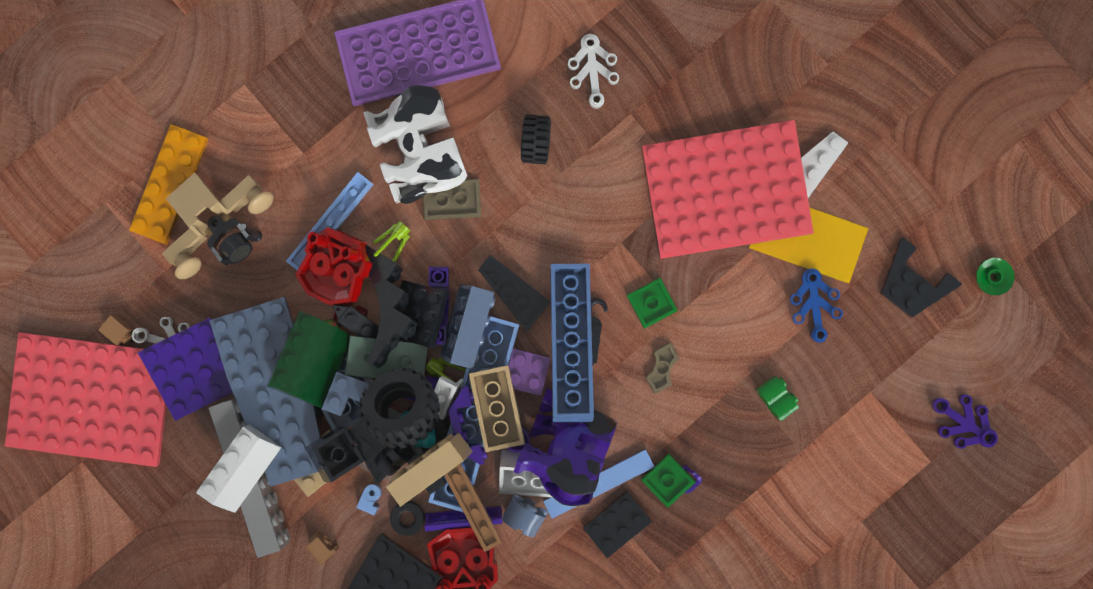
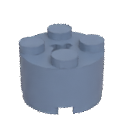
M514 494L502 516V520L514 530L519 529L523 531L522 534L535 537L548 511L542 507H536V502L528 497L524 499Z

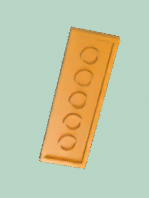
M170 125L129 231L160 243L168 244L179 214L166 198L196 172L208 138L175 125Z

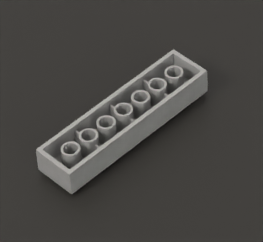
M236 399L209 407L223 454L242 427L246 426ZM265 472L241 504L257 558L280 551L290 543V533L283 524V512L279 510L277 505V494L273 492Z

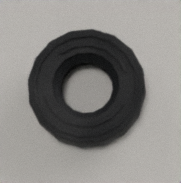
M408 501L401 507L397 504L391 511V526L400 535H414L420 531L424 524V512L420 505L413 501ZM404 511L412 512L415 518L413 524L408 526L402 524L400 521L401 513Z

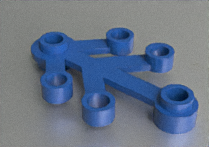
M807 269L802 275V285L795 294L790 296L789 301L792 305L801 304L802 296L808 289L810 297L800 310L793 314L792 321L795 324H802L805 321V315L812 307L814 329L811 331L810 337L814 342L821 343L827 339V331L822 326L820 307L827 311L833 319H840L843 316V311L840 308L833 307L820 297L817 288L825 292L830 300L839 299L840 291L832 289L821 281V274L818 270ZM811 274L815 276V280L813 282L809 279V276ZM832 291H835L837 294L835 298L831 297ZM794 296H797L799 298V301L797 303L793 302ZM835 310L839 311L838 317H835L833 314ZM797 315L801 316L800 322H797L795 320V317ZM819 331L823 333V337L820 339L817 337Z

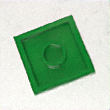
M661 278L626 295L644 329L678 311Z
M669 453L641 478V481L667 508L696 482Z

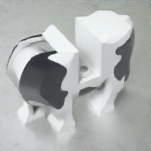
M424 85L410 86L391 103L389 109L382 113L363 112L373 146L378 147L382 143L396 139L400 150L405 155L404 163L399 166H392L386 163L380 164L387 183L395 180L405 182L389 185L396 203L410 204L419 200L427 193L446 191L465 181L467 173L454 138L429 146L426 137H424V135L450 127L441 95L437 89Z

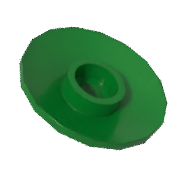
M990 258L983 261L976 272V282L979 288L991 296L1007 293L1012 288L1015 280L1012 266L1001 258ZM991 274H994V280L990 279Z

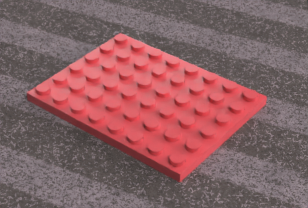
M795 120L642 146L660 259L814 234Z
M19 332L5 447L158 467L160 464L167 406L138 355V352L144 350V348Z

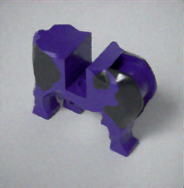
M548 387L539 409L542 412H552V390ZM594 410L592 422H553L552 416H544L538 413L530 436L535 437L541 434H549L555 438L551 441L547 453L525 443L516 462L514 473L519 474L523 471L534 473L539 477L546 491L562 505L583 506L589 504L597 488L599 475L605 461L604 458L611 444L617 422L610 416Z

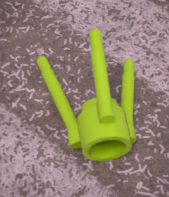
M400 221L397 224L394 223L390 229L373 241V244H377L390 233L392 234L374 253V256H378L394 238L399 241L403 239L392 260L396 262L405 243L410 238L408 233L411 230Z
M433 357L425 368L430 373V376L439 378L444 376L449 380L451 379L443 374L445 370L443 365L466 371V368L451 364L441 357L438 360Z

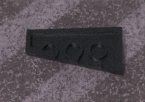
M491 255L487 257L478 269L525 330L528 331L550 303V300Z

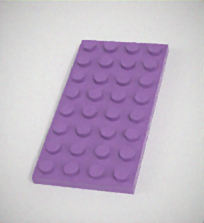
M457 0L334 32L354 107L399 96L410 86L424 85L434 87L501 70L484 0Z

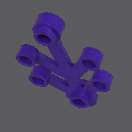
M963 394L958 399L959 403L963 405L965 417L951 409L946 399L936 398L933 400V411L946 414L961 424L953 427H939L937 432L940 437L948 438L950 435L970 431L977 435L966 439L956 437L953 444L960 449L975 444H981L989 448L997 443L998 436L994 430L990 429L989 411L986 406L978 405L975 407L974 412L980 417L981 428L975 424L971 405L972 397L970 395ZM964 397L968 398V402L966 404H964L963 402ZM938 402L942 405L940 409L936 407ZM980 408L984 409L983 414L979 413ZM943 429L947 430L946 435H942ZM986 434L989 435V440L987 441L984 439ZM962 439L963 444L959 446L958 441Z

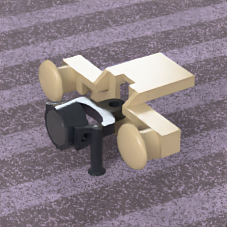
M193 173L166 198L189 227L181 237L162 253L170 264L177 267L175 276L178 279H187L200 270L201 260L196 257L192 258L190 255L207 239L208 247L222 264L228 266L229 264H236L246 259L253 250V246L248 240L251 242L260 241L262 233L255 231L244 223L242 224L235 218L232 219L230 213L232 211L237 213L248 203V211L250 213H263L272 205L274 198L272 193L263 192V188L259 183L248 175L219 201L200 176ZM208 207L218 215L212 216L206 224L197 216ZM235 228H239L242 233L237 232V233H233V234L229 235L228 237H226V238L221 242V244H220V246H219V250H218V249H217V246H218V243L220 242V240H221L225 235H227L231 230H233V229H235Z

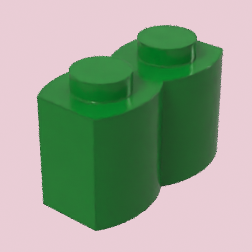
M772 376L755 390L778 421H782L799 408L797 405L799 401L793 393H788L786 390L787 384L781 377Z

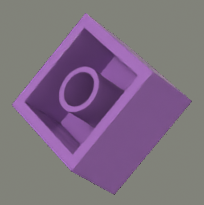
M513 348L509 367L514 389L541 396L551 357Z

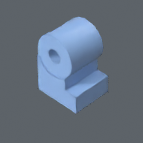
M376 483L368 485L364 489L356 508L375 515L379 508L375 502L382 495V487Z

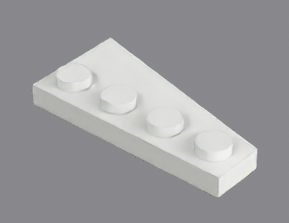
M835 132L830 133L801 157L808 198L848 144L846 140Z

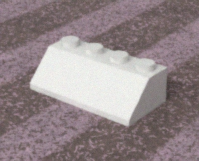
M252 425L243 426L196 493L212 505L235 513L282 447Z
M502 450L499 494L552 497L542 485L539 477L530 471H523L519 474L514 473L515 465L521 452L516 453L510 450Z

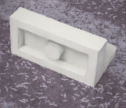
M444 376L439 378L434 391L439 399L440 412L438 415L441 420H444L449 415V409L458 397L464 383L463 379L455 383Z

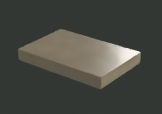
M466 179L460 185L449 190L424 195V220L481 217L479 179Z

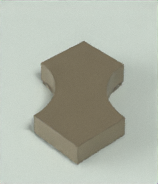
M671 342L653 351L655 365L652 372L646 376V379L654 394L672 385L670 370L673 364L679 360V357Z

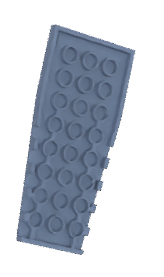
M282 297L209 320L227 379L245 424L252 425L282 447L265 470L270 486L317 473L318 471L305 449L306 446L318 440L321 434L316 420L315 407L266 387L294 322L287 298Z

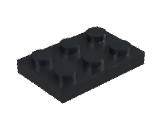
M626 491L584 525L583 529L605 557L608 558L652 521L628 491Z

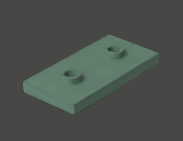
M350 335L345 375L378 378L377 375L381 373L386 374L387 370L391 369L397 371V368H405L406 371L413 369L417 373L424 375L428 347L412 342L399 341L397 347L389 353L387 362L377 369L366 362L374 347L376 338Z

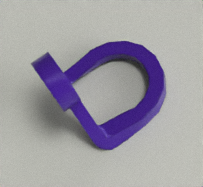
M685 465L683 468L686 472L689 471L697 479L693 486L685 492L690 493L701 484L702 478Z

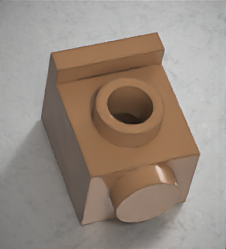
M318 532L308 539L310 544L306 547L320 564H323L339 549L338 545L332 546L333 543L328 536L322 533L319 535Z

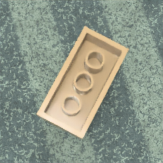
M509 365L469 373L485 452L525 444Z
M457 433L455 436L449 434L437 446L434 445L391 477V483L386 488L401 507L462 463L473 451L460 433Z

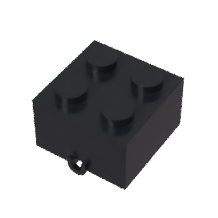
M337 427L305 447L324 482L332 483L365 461L357 448L359 446L357 441L352 439L346 427Z

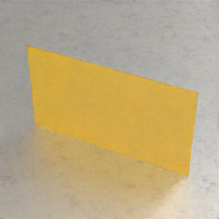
M810 208L814 234L749 245L750 249L806 269H816L820 274L849 284L869 228Z

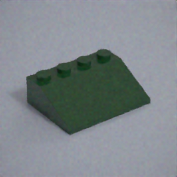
M299 311L266 387L322 409L335 374L338 372L349 346L350 334L319 318Z

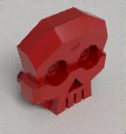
M329 227L319 233L310 232L307 235L308 242L304 250L306 256L295 273L305 293L328 305L356 302L361 293L363 278H368L372 267L365 249L367 242Z
M472 527L445 529L427 543L431 567L444 576L437 589H490L498 581V562L494 560V547L484 552ZM479 556L481 558V561L476 562L474 560V557ZM445 559H451L452 563L446 564ZM464 573L468 579H460V577Z

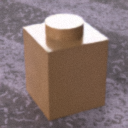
M110 315L98 329L115 345L127 344L132 339V332L135 330L118 315Z

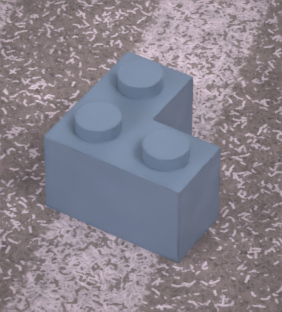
M336 372L322 410L342 416L349 398L360 401V398H363L362 393L364 389L369 387L368 383Z

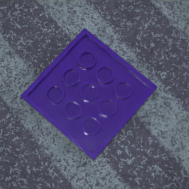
M211 317L138 352L175 421L233 393L209 321L212 320Z

